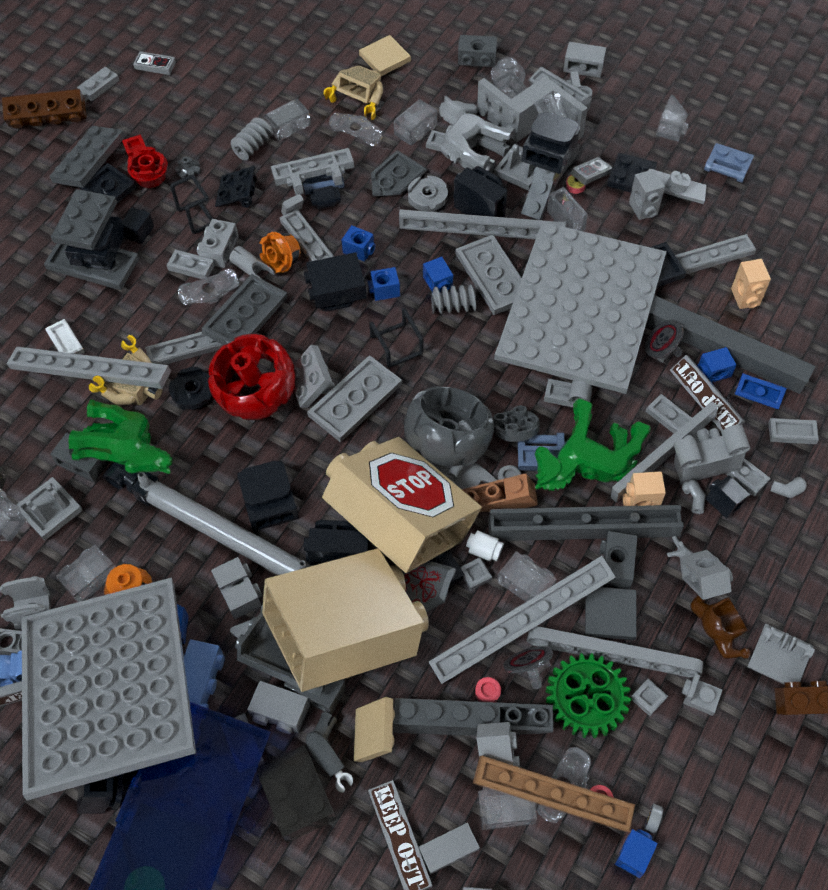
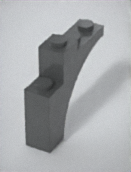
M577 143L561 174L535 167V175L521 214L542 220L559 180L567 168L574 164L581 144Z

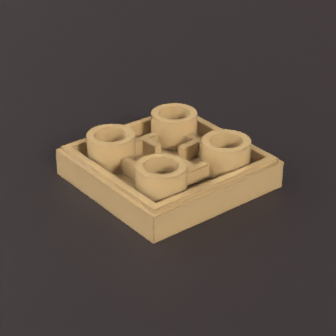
M390 35L359 50V55L381 76L411 61V56Z
M384 697L356 709L354 761L362 763L392 752L394 746V736L392 735L393 720L395 718L392 698Z

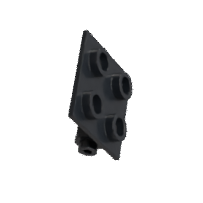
M255 166L221 176L215 207L239 201L245 208L252 204L255 182L257 181L256 174L254 173Z

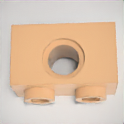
M762 259L740 263L731 288L739 309L754 308L760 306L771 280Z
M662 472L633 473L630 482H627L626 485L627 493L623 494V505H661L666 494Z

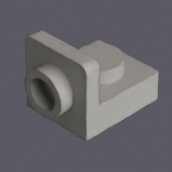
M695 673L691 680L686 679L681 692L685 695L683 704L713 716L722 689L700 681V675Z

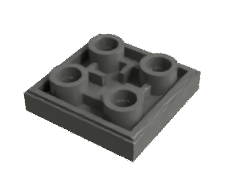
M599 587L586 595L585 636L635 640L636 590Z

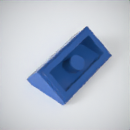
M742 373L734 395L779 410L787 388Z

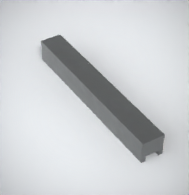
M654 295L646 326L655 329L665 321L676 320L681 324L682 328L679 340L705 352L727 347L736 366L798 394H801L805 384L808 383L816 366Z
M681 505L490 509V516L488 518L489 535L498 538L499 541L606 539L608 531L637 535V538L681 537L684 524L681 521Z

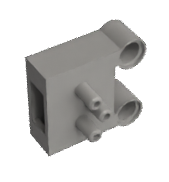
M733 425L725 428L721 432L722 436H720L717 428H713L709 431L711 439L708 438L705 429H700L697 431L699 442L696 443L692 435H687L675 442L676 454L674 465L681 485L685 481H697L740 470L746 452L751 449L743 425Z

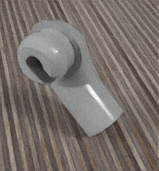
M801 477L795 478L788 484L774 480L770 492L787 498H793L803 493L807 484Z
M685 481L682 484V490L685 494L691 493L693 497L692 512L695 514L704 513L706 498L704 491L697 481Z

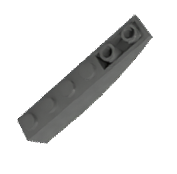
M395 698L393 733L477 736L478 724L510 722L511 732H516V735L553 733V705Z

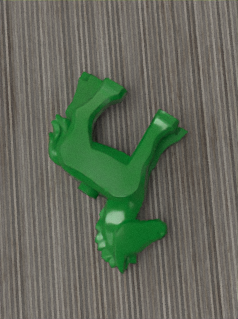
M90 399L87 404V417L105 418L114 423H93L92 426L84 428L83 432L72 430L68 439L69 449H74L72 460L79 461L82 458H95L113 461L125 465V470L128 473L157 471L167 474L171 473L169 466L172 465V457H170L167 451L150 445L149 422L143 414L126 411L118 405L104 404Z
M577 399L573 403L575 426L572 430V435L562 446L557 457L552 455L548 448L543 446L538 447L535 451L538 474L535 475L538 481L535 489L543 488L549 491L563 489L566 484L571 482L572 477L575 476V471L581 473L586 479H596L602 482H619L636 467L638 461L633 458L640 453L642 443L650 433L651 427L642 422L633 424L630 431L631 439L627 444L628 430L621 428L619 424L613 423L609 432L614 443L612 451L602 444L587 438L593 405L583 399Z

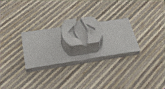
M656 171L665 186L663 193L704 204L705 184L691 181L688 174H680L678 171H673L671 175Z

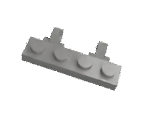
M349 148L273 165L271 166V171L276 186L286 183L288 186L293 185L294 192L297 195L304 194L302 182H305V179L320 175H332L335 186L342 185V174L345 173V169L354 168V161Z

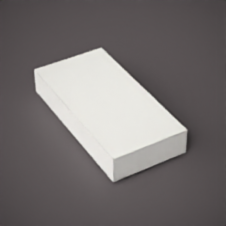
M65 319L45 328L58 352L85 353Z

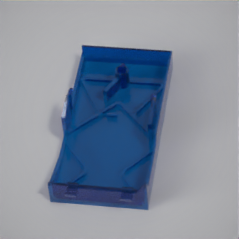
M190 702L196 753L138 770L126 793L115 820L117 823L88 890H211L271 732Z

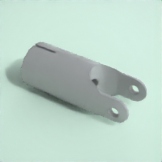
M241 246L234 248L230 254L229 260L248 275L253 274L257 276V273L261 270H267L271 274H275L273 269Z

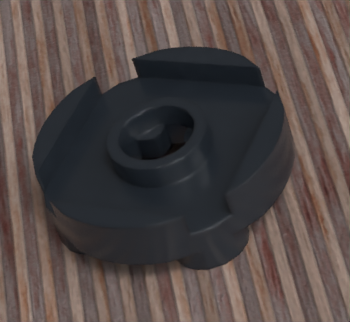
M185 368L177 373L178 376L174 380H171L169 392L179 409L193 410L212 403L213 396L208 384L210 376L209 373L203 372L201 368ZM191 385L197 388L195 391H187Z

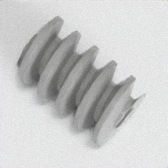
M253 118L236 137L232 138V150L240 159L248 160L249 156H252L254 151H257L259 146H262L273 135V129L263 119Z
M453 285L450 288V292H448L446 286L442 287L441 292H439L437 286L434 287L432 292L433 314L436 308L442 314L444 307L447 308L448 313L452 312L453 307L456 308L457 313H460L462 306H464L466 312L469 311L470 306L476 312V296L472 285H468L467 291H465L463 285L459 286L458 291Z

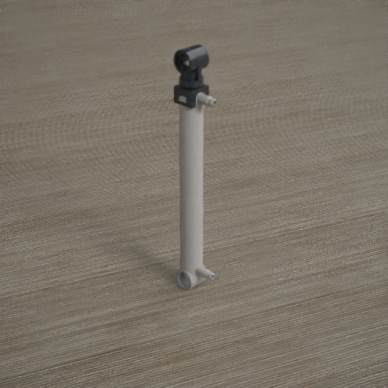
M114 462L103 475L104 479L115 488L122 490L127 485V491L134 494L138 501L147 506L152 504L277 575L311 567L304 560L291 555L162 484L158 477L149 472L128 473L125 470V465Z

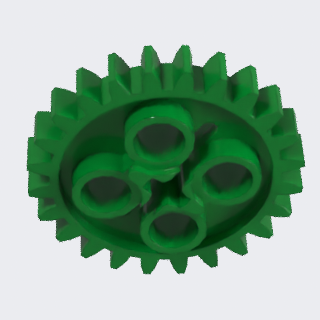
M580 653L579 659L576 661L571 655L569 657V664L562 660L560 662L561 670L555 667L553 669L554 676H549L548 683L552 686L546 687V693L551 694L546 698V703L554 704L553 713L557 712L554 721L559 722L563 720V730L569 726L573 727L572 735H575L580 730L582 731L583 738L586 737L588 732H591L595 739L600 730L606 736L608 727L615 731L617 728L616 722L622 724L625 719L622 714H627L629 708L625 705L630 704L631 698L624 695L629 694L630 688L623 687L627 678L618 677L621 669L613 671L611 669L612 661L607 665L603 664V656L598 661H595L594 655L591 653L589 659L585 660L584 655ZM599 677L605 684L602 686L596 685L592 678ZM574 680L579 684V687L576 689L571 688L566 682ZM584 692H588L592 699H588L587 695H583ZM565 696H569V697H573V698H572V699H566ZM597 703H606L609 706L610 710H600L597 706ZM571 706H581L584 710V713H574L571 709Z

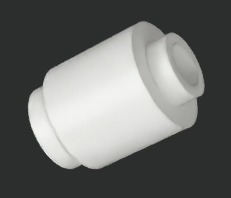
M477 530L476 534H470L466 547L470 548V554L488 561H498L504 543L499 542V539Z

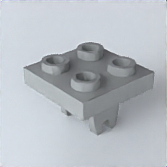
M514 144L494 169V175L529 191L536 166L521 162L523 148Z
M310 345L294 363L296 375L294 392L301 408H308L320 394H327L330 392L329 388L335 387L319 347Z
M53 477L14 506L44 541L83 511L81 506Z

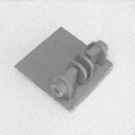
M765 624L747 667L782 684L784 682H800L808 660L812 657L815 649L810 643H806L795 636Z

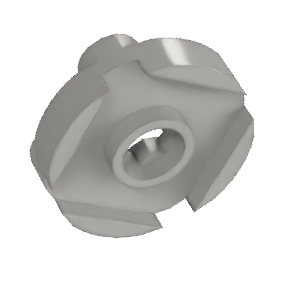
M427 176L424 179L418 177L408 187V202L420 211L436 212L448 200L446 183L436 176ZM432 192L431 195H424V193Z

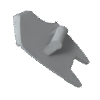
M430 462L460 489L477 486L481 481L485 483L497 481L477 463L467 466H441Z

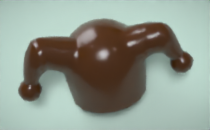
M697 595L691 602L690 608L702 620L705 633L714 640L720 655L724 659L738 657L748 659L751 654L748 648L738 650L732 646L733 640L748 630L730 598L727 597L709 605Z

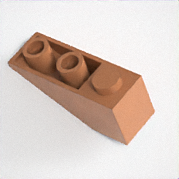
M526 473L462 489L482 506L480 512H490V509H517L538 505L535 483Z

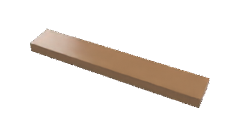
M485 756L479 757L473 784L617 830L630 832L635 804Z

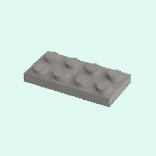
M490 235L457 248L456 256L493 315L511 309L522 278L495 237Z
M369 355L307 412L308 417L339 442H342L402 385V379Z

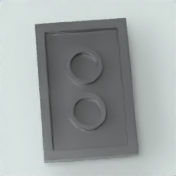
M76 189L51 235L53 242L94 250L117 204L116 197Z

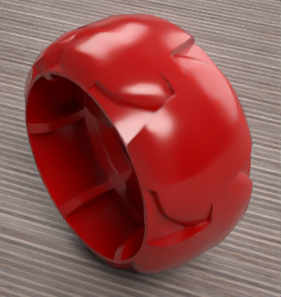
M245 334L234 338V341L223 345L215 353L209 365L210 377L208 384L213 398L225 412L245 420H259L271 416L281 404L288 402L295 388L296 375L294 364L286 349L276 340L269 339L261 334ZM260 359H266L270 362L274 361L275 372L262 374L257 367ZM236 372L241 380L230 383L231 378ZM259 384L261 386L260 390L253 394L238 396L244 385L255 386Z

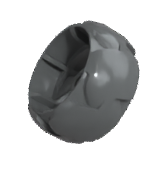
M434 386L422 390L409 404L404 419V435L408 444L427 461L441 466H467L475 463L487 451L494 432V420L489 408L484 406L473 394L458 388Z

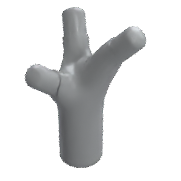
M676 536L672 537L678 549L677 551L668 552V557H682L693 554Z

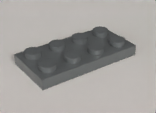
M98 126L89 128L88 132L77 142V145L49 176L51 181L57 184L84 188L122 140H124L126 137L124 131Z
M57 243L45 261L44 266L51 271L122 290L140 258L138 253L119 248L111 270L84 266L77 267L69 263L65 253L67 245Z
M251 274L202 327V334L222 345L234 341V338L241 335L256 334L287 299V292Z

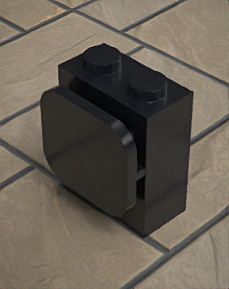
M549 112L540 113L534 121L531 133L523 145L521 162L561 174L577 146L580 133L578 123Z
M479 166L473 169L467 167L462 173L456 175L453 195L454 208L466 215L505 218L507 189L503 188V183L499 177Z
M110 216L94 250L67 245L65 253L70 265L111 270L126 232L121 218Z
M356 252L306 262L307 271L304 272L306 284L311 286V288H308L310 301H315L316 309L319 308L322 311L328 312L348 308L353 305L354 301L367 298L366 285Z
M283 460L252 466L237 473L253 532L299 519Z
M318 520L315 522V527L310 528L309 537L304 538L303 549L306 552V561L310 562L312 566L370 551L371 544L348 521Z
M123 774L78 786L77 814H103L107 807H111V810H117L122 800Z

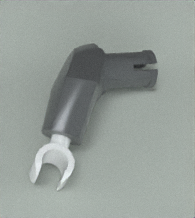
M323 712L314 731L307 733L305 743L321 768L330 777L335 775L337 778L336 789L343 793L345 788L340 781L346 780L352 786L353 778L349 773L341 771L344 765L328 743L327 738L337 719L333 717L330 720L332 715Z

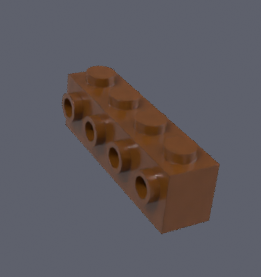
M80 89L2 97L3 118L7 125L12 128L18 129L26 125L41 126L44 123L60 124L62 121L79 122L81 119H87L85 98Z
M810 681L811 687H801V682H784L785 688H774L777 715L828 713L827 681Z

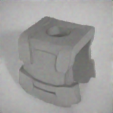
M33 576L31 578L6 582L0 586V592L11 596L14 601V607L4 610L3 614L0 615L7 622H12L16 630L22 629V617L51 610L50 592L45 585L44 578Z

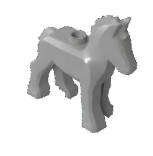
M447 96L444 97V102L441 103L439 112L440 116L451 125L446 130L444 142L440 147L441 152L446 158L455 164L458 162L463 168L473 169L479 166L492 172L495 160L490 159L487 155H479L472 148L480 145L504 158L510 150V146L504 140L514 137L515 128L496 126L476 115L478 112L476 105L452 101Z

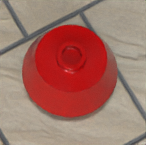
M153 147L139 148L138 153L128 158V173L142 187H157L165 180L168 166L167 159L163 154L155 151Z

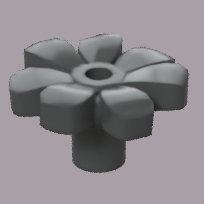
M183 157L178 161V166L175 167L176 174H179L180 178L187 177V175H198L201 172L200 163L198 160L193 161L192 158Z

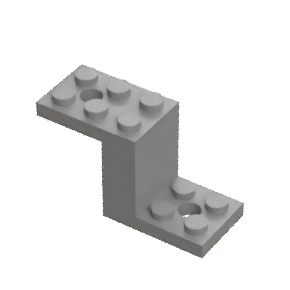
M543 77L512 99L485 78L478 82L477 107L479 114L496 126L515 128V135L512 138L514 141L518 142L530 134L534 121L543 112H549L576 121L578 127H580L578 140L583 137L588 107L548 77Z

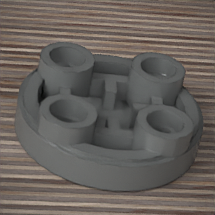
M522 405L514 407L511 411L494 415V433L498 438L505 441H525L534 437L540 430L539 418L534 413L527 411V407Z

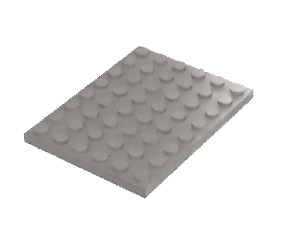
M542 222L496 349L494 360L626 394L666 251Z
M172 578L22 617L23 796L26 801L196 753L175 587Z

